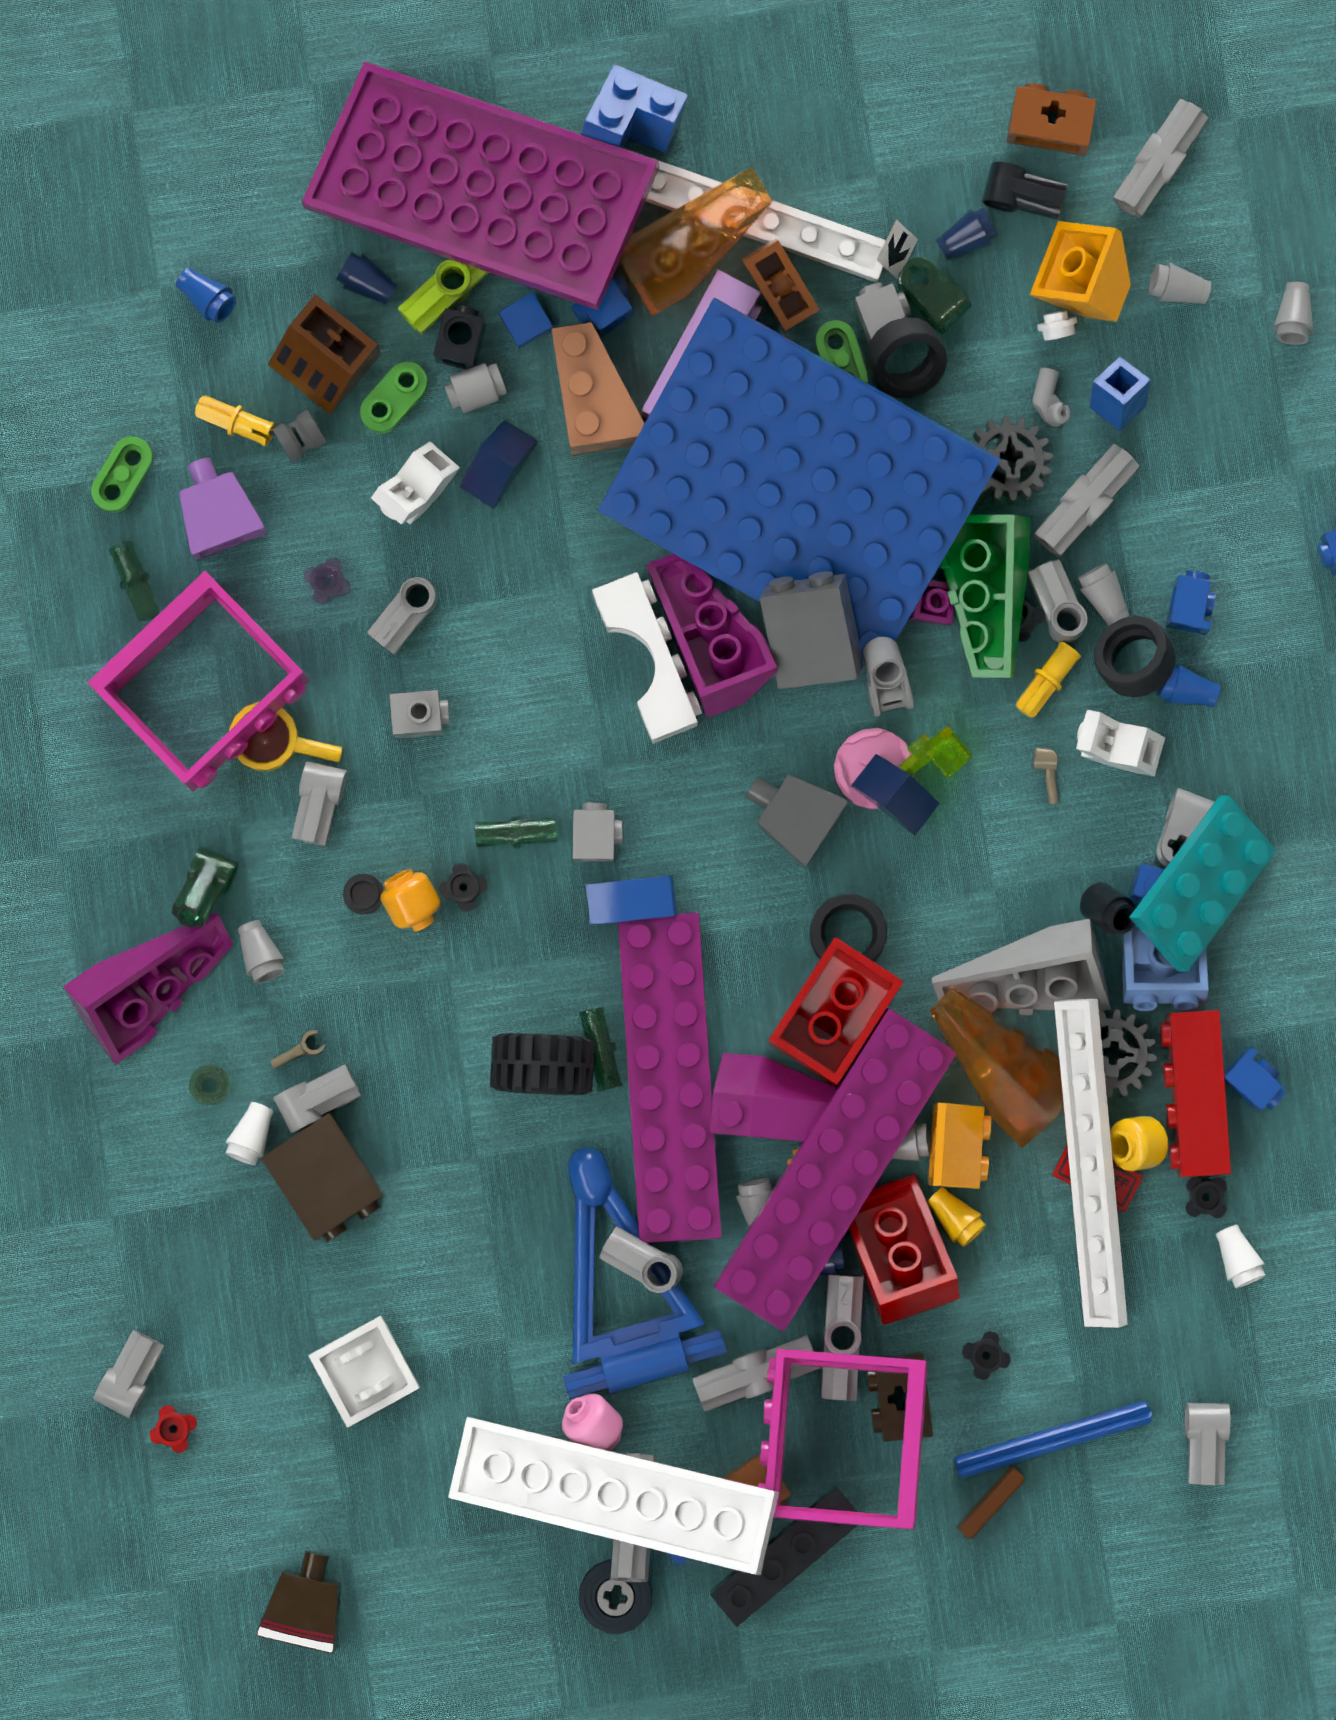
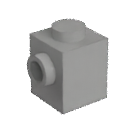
M881 282L871 284L862 288L859 291L860 296L855 297L854 308L868 345L869 341L881 327L890 321L911 315L904 293L897 294L893 284L884 287Z
M438 690L389 694L392 731L395 739L444 735L443 724H450L448 699L441 700Z
M582 803V810H573V861L614 862V845H622L623 820H615L614 810H607L606 803Z

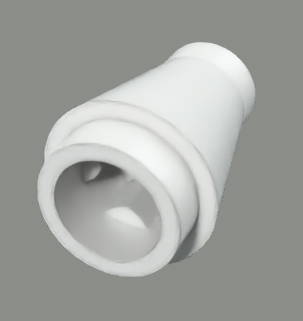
M251 1102L247 1112L226 1140V1144H228L226 1154L240 1162L255 1166L258 1158L264 1156L270 1119L274 1111L262 1104Z
M1238 1225L1228 1227L1215 1234L1219 1241L1227 1281L1232 1280L1236 1289L1266 1276L1262 1268L1265 1263L1242 1234Z

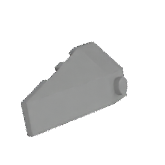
M1090 919L1047 927L932 977V984L943 1012L992 1013L996 1008L1018 1009L1019 1015H1032L1033 1010L1055 1011V1001L1070 999H1098L1099 1011L1110 1010L1100 949Z

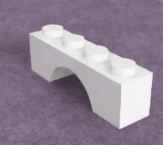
M636 572L593 589L592 594L607 632L623 633L636 638L645 645L653 658L655 665L653 682L647 693L637 702L652 744L697 727L698 721L695 716L702 714L694 692L692 691L687 694L685 692L681 678L686 677L687 674L679 654L670 655L666 641L671 640L672 637L664 617L656 619L650 604L657 602L649 580L641 582Z

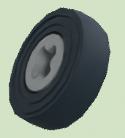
M608 1559L596 1564L585 1574L579 1588V1604L584 1617L594 1628L605 1633L622 1634L635 1629L646 1619L652 1605V1588L649 1580L638 1583L611 1579L612 1559ZM614 1585L621 1586V1593L628 1596L627 1601L619 1602L617 1608L609 1606L610 1600L604 1597V1592L612 1591Z

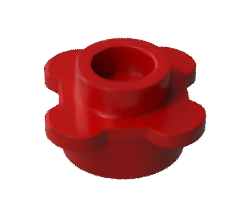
M171 1405L163 1406L159 1410L160 1419L156 1427L150 1431V1439L155 1444L162 1443L166 1446H171L174 1452L181 1453L188 1448L187 1439L190 1432L197 1427V1420L192 1414L183 1415L176 1412L175 1408ZM171 1425H175L177 1427V1431L175 1433H172L170 1431Z

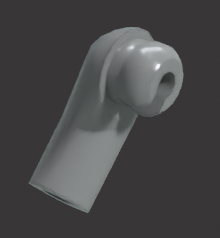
M1040 368L1032 404L1045 423L1057 427L1069 420L1071 411L1069 406L1063 405L1054 393L1059 372L1049 368Z

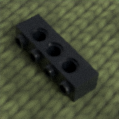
M836 1485L808 1507L858 1512ZM793 1520L768 1541L761 1575L733 1570L710 1590V1595L734 1625L738 1627L858 1525Z

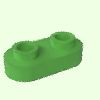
M832 320L823 324L819 328L815 340L818 356L867 383L868 374L856 335L851 326L839 320ZM832 337H838L842 340L843 346L837 350L832 349L828 345V340Z
M413 362L396 364L363 400L360 407V415L367 429L377 434H386L393 431L424 397L428 388V380L424 370L418 364ZM405 375H410L414 378V383L411 387L404 388L399 384L400 379ZM378 405H384L388 408V411L384 417L378 418L373 415V409Z
M128 436L115 444L91 487L92 498L103 511L119 513L131 504L154 463L153 451L146 441L136 436ZM131 453H139L141 455L140 462L136 465H129L127 457ZM111 487L120 488V496L115 500L107 498V491Z

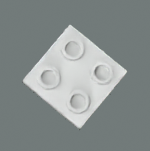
M382 1315L308 1355L347 1428L420 1388Z

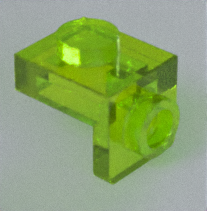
M946 726L931 739L925 733L907 748L912 755L899 766L902 770L913 776L929 762L933 761L945 777L949 778L971 760L973 756L952 729Z

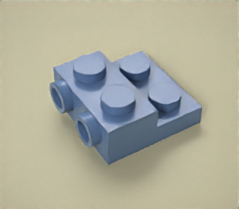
M1136 924L1129 932L1122 934L1123 1004H1133V1008L1139 1011L1153 1010L1157 1008L1158 1004H1174L1176 1010L1191 1011L1198 1008L1199 1004H1205L1209 991L1206 948L1188 972H1179Z

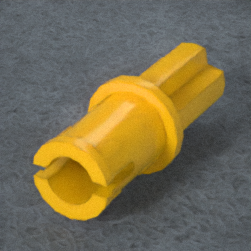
M204 395L199 399L195 408L197 418L226 429L227 434L230 436L236 433L260 443L264 447L268 446L273 437L270 431L274 432L272 429L276 427V423L245 412L244 406L238 405L235 408Z
M1060 642L1042 669L1037 668L1034 671L1035 678L1016 702L1015 706L1018 710L1030 718L1035 717L1053 692L1061 690L1062 686L1060 683L1077 660L1081 658V655L1068 644Z

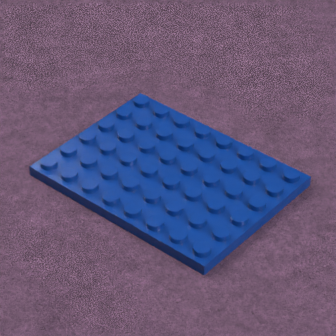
M714 297L597 511L760 602V596L766 585L776 578L793 577L794 581L809 579V576L823 571L833 572V575L846 574L862 659L864 661L863 649L872 639L888 637L894 641L897 640L999 464L1000 458Z

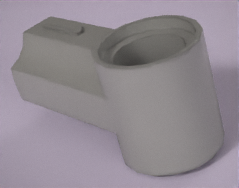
M1060 560L1038 566L1036 569L1028 572L1027 577L1040 607L1044 611L1048 623V633L1058 643H1073L1080 637L1086 627L1088 619L1086 611L1078 603ZM1061 614H1069L1076 619L1078 626L1073 631H1065L1058 625L1057 617Z
M414 577L408 579L402 584L397 596L367 633L395 655L426 615L430 614L437 606V590L424 578ZM424 586L429 591L428 602L419 608L412 607L408 601V594L414 587Z
M309 761L306 762L299 787V797H301L292 839L309 844L327 846L336 805L339 806L343 796L347 770Z
M343 1065L309 1083L305 1081L276 1095L273 1099L290 1133L294 1134L309 1127L324 1117V1114L354 1101L361 1096V1093L348 1067Z
M618 1226L615 1227L599 1256L601 1260L642 1282L649 1291L655 1293H663L676 1286L683 1274L682 1264L676 1256L658 1250ZM656 1262H662L669 1266L671 1278L668 1283H660L654 1278L652 1268Z
M133 1330L114 1367H110L101 1380L93 1400L130 1419L147 1389L145 1383L155 1368L165 1345L143 1333Z
M1186 1403L1185 1437L1186 1440H1189V1484L1224 1485L1225 1441L1229 1440L1230 1435L1229 1404Z

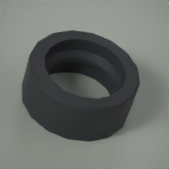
M904 317L890 321L877 330L869 341L866 352L867 365L876 383L883 392L895 398H912L929 391L936 386L944 375L948 362L946 348L938 334L929 323L919 318ZM910 342H923L928 346L927 356L912 371L902 374H892L886 371V360L901 345Z
M1132 616L1122 618L1111 624L1099 636L1094 649V664L1109 688L1119 695L1135 698L1149 695L1164 685L1171 677L1176 664V656L1170 639L1158 623L1147 617ZM1142 639L1152 640L1157 646L1155 655L1145 668L1136 673L1126 675L1115 671L1113 663L1117 654L1124 646Z
M840 894L827 900L816 911L810 926V943L816 956L821 959L828 948L824 932L828 919L842 909H854L866 916L872 926L870 945L861 954L874 962L882 953L887 940V923L881 910L870 899L857 894Z

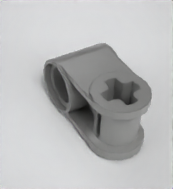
M888 637L872 639L863 649V658L867 676V693L873 716L879 717L883 711L906 707L907 710L914 709L906 668L897 643Z
M1180 788L1176 789L1156 847V856L1162 866L1167 867L1174 858L1172 856L1173 849L1167 845H1172L1177 840L1181 842V848L1214 804V801Z

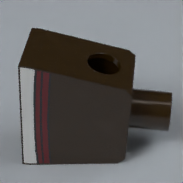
M305 1550L300 1572L284 1570L258 1627L256 1636L331 1654L334 1653L338 1643L341 1582L324 1578L329 1555Z

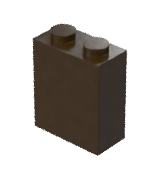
M328 1113L261 1157V1160L314 1241L321 1237H324L327 1243L347 1230L344 1222L357 1214L361 1220L365 1219L382 1207L378 1200L386 1196L332 1113Z

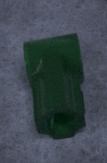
M200 847L192 860L187 874V881L173 905L171 914L176 916L180 924L189 928L203 927L220 895L225 896L228 892L239 863Z

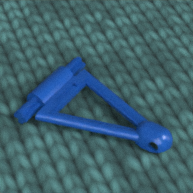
M583 1147L572 1153L568 1161V1175L575 1195L572 1364L599 1356L602 1364L563 1376L569 1399L609 1388L611 1394L687 1372L689 1371L688 1364L727 1353L720 1329L681 1341L680 1332L706 1324L679 1284L661 1293L674 1313L593 1337L595 1207L603 1205L616 1226L639 1238L637 1220L613 1186L609 1166L603 1154L592 1147ZM656 1262L653 1265L652 1274L654 1278L660 1283H668L671 1278V1271L667 1265L662 1262Z

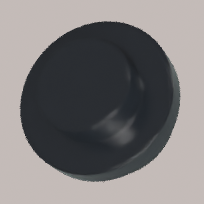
M358 874L351 877L345 884L343 899L347 907L357 914H370L376 911L382 904L380 897L384 890L379 880L374 876Z

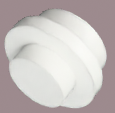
M1067 310L1043 315L1044 323L1037 325L1038 331L1043 333L1044 340H1052L1076 334L1074 324L1078 322L1076 316L1068 317Z

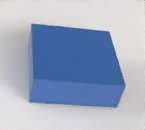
M533 292L498 312L518 349L546 334L553 328Z

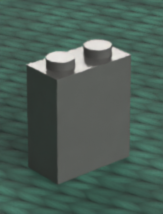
M823 571L809 576V579L794 581L793 577H780L770 581L760 596V603L770 651L778 669V672L775 674L778 689L858 679L864 664L846 574L833 575V572Z

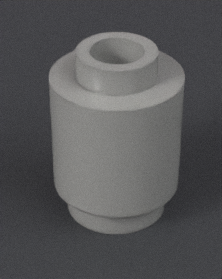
M483 363L449 376L452 384L444 386L452 408L461 407L463 414L499 401V396L507 394L496 363L489 366Z

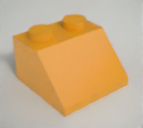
M950 1103L933 1104L928 1186L980 1189V1181H987L989 1157L982 1156L983 1140H990L991 1116L984 1115L985 1107Z

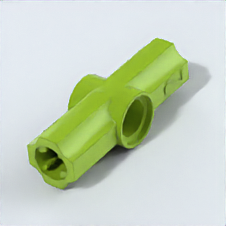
M451 259L445 260L437 267L435 274L397 309L412 328L422 336L443 316L445 308L451 309L456 303L467 299L471 294L472 288L487 276L489 272ZM451 273H458L464 277L462 286L453 290L446 288L443 285V280Z

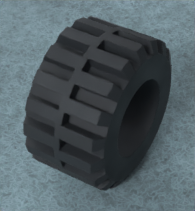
M498 1034L492 1037L490 1087L501 1092L586 1095L592 1092L595 1042L586 1037L566 1035Z

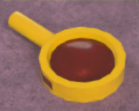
M259 702L244 707L234 717L229 731ZM281 708L276 713L277 718L275 722L265 731H257L246 741L248 743L247 748L237 757L243 765L253 770L272 771L284 766L293 757L294 752L340 763L343 747L298 737V730L294 719Z

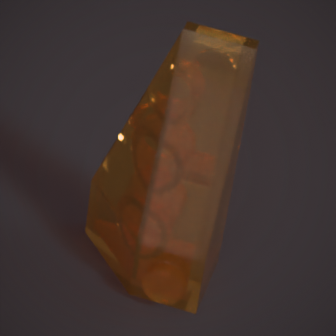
M753 166L630 235L618 266L651 317L687 298L772 204V199Z
M953 987L929 1010L993 1120L1021 1148L1026 1146L1063 1110L1060 1060L1056 1054L1047 1048L1040 1052L1024 1041L1025 1034L1016 1028L1009 1032L994 1022L993 1014Z

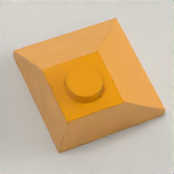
M1058 221L1029 295L1086 318L1117 322L1131 286L1122 231L1112 227Z

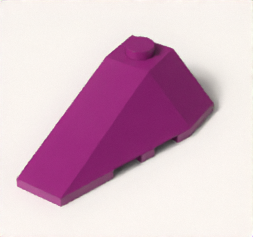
M675 554L647 563V570L706 717L709 718L745 704L778 672L763 634L755 625L752 626L740 613L739 608L715 587L713 581L702 569Z
M214 912L96 963L64 985L63 988L80 1018L116 1065L153 1038L158 1032L155 1026L169 1010L175 1012L183 1003L180 997L193 982L202 981L232 947L233 943L219 915Z
M722 1053L713 1090L709 1133L803 1142L836 1088L764 1056Z

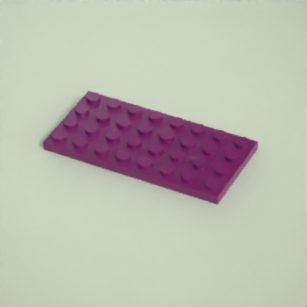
M364 61L301 203L307 210L599 310L660 166L658 160Z

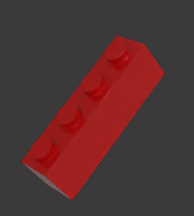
M1220 1011L1166 1014V1022L1160 1023V1041L1162 1047H1168L1169 1063H1163L1162 1070L1164 1087H1171L1172 1104H1166L1165 1106L1167 1128H1174L1175 1145L1168 1146L1170 1169H1177V1177L1231 1174Z

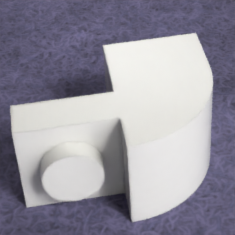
M428 442L414 451L398 474L379 486L371 499L380 506L381 511L387 517L396 520L400 524L404 522L412 524L443 492L460 467L434 444Z
M1087 710L1084 721L1078 729L1076 749L1082 752V757L1094 762L1130 772L1155 776L1165 737L1149 728L1120 723L1101 712Z

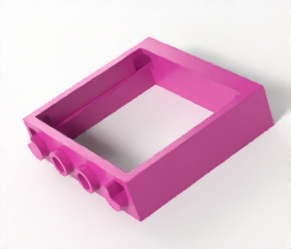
M204 571L87 683L167 767L194 792L198 787L202 789L208 786L218 775L217 769L227 759L234 760L240 756L248 746L246 741L257 731L263 732L275 722L277 718L276 713L286 703L292 704L305 693L307 689L305 685L310 679L229 594ZM216 600L288 675L188 770L116 693Z
M777 1349L776 1358L769 1359V1369H767V1382L774 1383L773 1400L766 1399L764 1406V1424L770 1425L769 1441H762L760 1466H767L766 1483H759L758 1485L760 1488L779 1492L773 1518L907 1530L916 1529L928 1371L927 1361ZM791 1365L908 1374L897 1515L780 1506Z

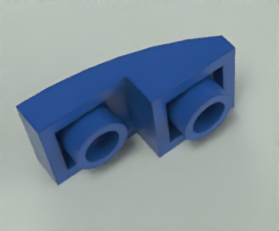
M673 875L586 884L590 925L677 916Z

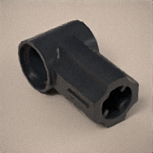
M993 162L991 164L982 198L984 205L999 211L1015 212L1021 210L1058 220L1067 184L1026 174L1025 169L1011 163Z

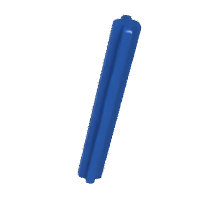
M1137 1402L956 1456L954 1458L955 1468L960 1478H966L1148 1424L1152 1421V1413L1147 1402Z

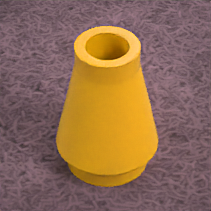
M944 1187L940 1188L927 1201V1205L932 1209L953 1243L958 1242L963 1248L970 1244L986 1227V1224L980 1219L982 1217L981 1213L949 1193Z

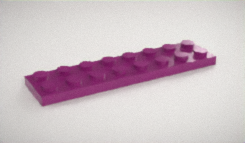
M699 913L618 922L639 1239L648 1244L721 1239L714 1133H709L712 1095Z
M887 1008L714 1283L713 1288L784 1332L958 1052L890 1008Z

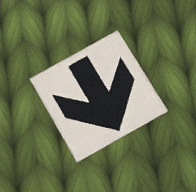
M896 219L876 260L898 280L918 239Z

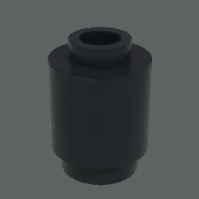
M1095 883L1083 893L1080 900L1081 914L1106 933L1122 935L1129 932L1135 925L1130 918L1135 910L1134 903L1107 883Z

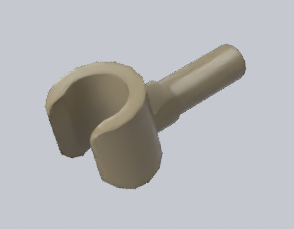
M1036 747L1034 750L1033 769L1046 770L1045 781L1049 804L1059 803L1055 779L1058 761L1057 754L1050 748Z
M308 1031L302 1037L300 1044L271 1059L270 1062L273 1068L276 1069L305 1054L314 1057L322 1053L325 1045L317 1050H311L306 1046V1039L318 1034L319 1031Z

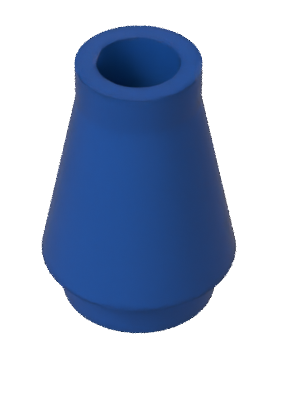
M191 267L185 269L176 281V287L183 291L207 321L222 322L230 315L236 305L237 300L232 295L231 288L196 272Z
M1176 664L1171 677L1157 690V696L1165 698L1166 703L1214 707L1219 697L1220 684L1211 682Z

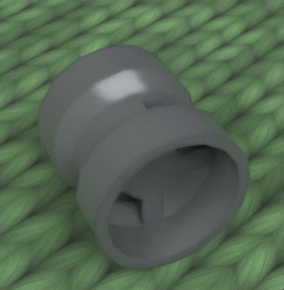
M308 409L298 413L295 421L289 424L281 423L272 429L292 464L302 459L304 452L309 449L317 450L327 444ZM294 427L304 443L303 447H301L291 430Z

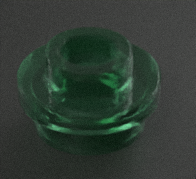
M203 1065L191 1075L189 1090L197 1102L204 1105H216L227 1097L230 1091V1079L222 1068L216 1065ZM209 1077H213L217 1081V1089L212 1093H207L203 1089V1082Z

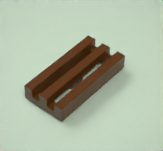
M1010 1466L956 1527L966 1537L973 1539L1025 1482V1477L1013 1466Z

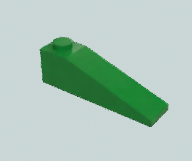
M968 515L940 564V568L944 569L949 586V599L951 605L955 607L961 627L959 633L973 678H1014L1030 558V517L1020 515Z

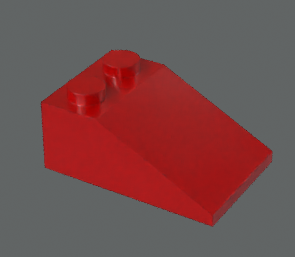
M834 937L766 1043L835 1087L904 981Z
M914 1174L872 1189L849 1226L848 1232L882 1325L884 1326L960 1299L957 1275L916 1175Z

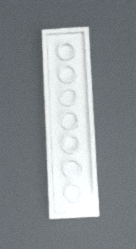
M467 1417L448 1498L761 1575L779 1492Z

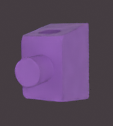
M209 457L199 459L188 465L195 485L181 490L179 496L189 548L196 561L268 534L266 527L233 472L217 476Z

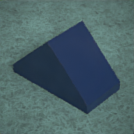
M504 420L479 447L460 488L492 509H495L538 444V441Z
M877 754L874 755L851 785L852 788L914 836L940 804L910 774Z

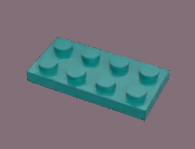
M1220 795L1131 914L1130 918L1177 971L1188 972L1277 850L1231 796Z

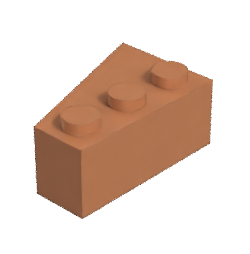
M592 322L552 328L571 456L633 446L644 426V422Z

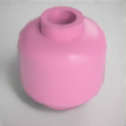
M597 1394L583 1395L573 1399L567 1405L562 1420V1430L572 1442L611 1451L621 1439L622 1417L602 1396Z

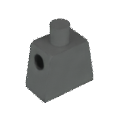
M791 775L785 778L779 789L758 777L745 796L765 809L757 822V826L804 869L848 804L846 799Z

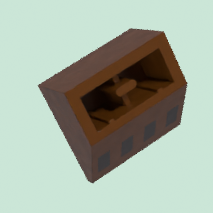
M315 294L289 325L268 366L331 416L379 358L381 351L376 342Z

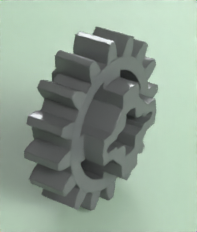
M1004 416L1000 426H997L990 419L985 425L986 432L978 428L973 434L976 442L971 443L982 449L990 441L998 438L997 448L988 449L987 452L1000 458V462L992 474L1000 482L990 477L981 493L983 495L988 490L992 492L993 503H997L1001 496H1006L1008 505H1013L1017 495H1020L1026 502L1032 496L1031 489L1039 493L1044 486L1041 479H1048L1052 470L1044 465L1051 462L1053 454L1043 452L1049 440L1048 438L1038 440L1035 437L1039 429L1037 425L1029 431L1025 429L1024 418H1020L1016 425H1011L1009 417ZM1005 451L1010 461H1016L1012 469L1008 466L1007 460H1001ZM1034 468L1032 475L1027 480L1019 483L1020 473Z
M1119 1009L1113 1010L1110 1019L1106 1018L1102 1010L1099 1011L1100 1028L1106 1027L1105 1035L1102 1039V1049L1110 1047L1112 1042L1115 1043V1050L1121 1051L1122 1054L1130 1055V1057L1125 1056L1115 1059L1113 1065L1109 1064L1108 1057L1103 1056L1107 1098L1111 1097L1113 1088H1117L1121 1097L1127 1095L1128 1084L1137 1090L1140 1089L1142 1085L1138 1077L1140 1075L1151 1077L1152 1072L1145 1067L1146 1062L1157 1060V1056L1147 1052V1047L1156 1043L1155 1039L1145 1040L1143 1037L1148 1026L1145 1024L1136 1028L1133 1025L1136 1016L1134 1014H1130L1125 1020H1121ZM1122 1029L1134 1038L1138 1048H1130L1123 1039ZM1127 1063L1136 1064L1134 1070L1127 1077L1117 1081L1119 1069Z

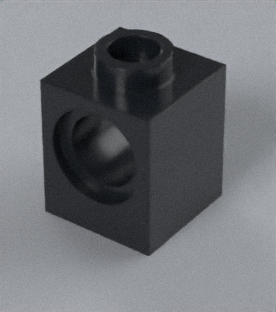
M456 306L455 310L445 308L433 353L436 363L464 370L476 366L486 329L485 319L479 317V311L465 306ZM466 328L472 333V337L466 344L456 345L450 341L451 333L455 329Z

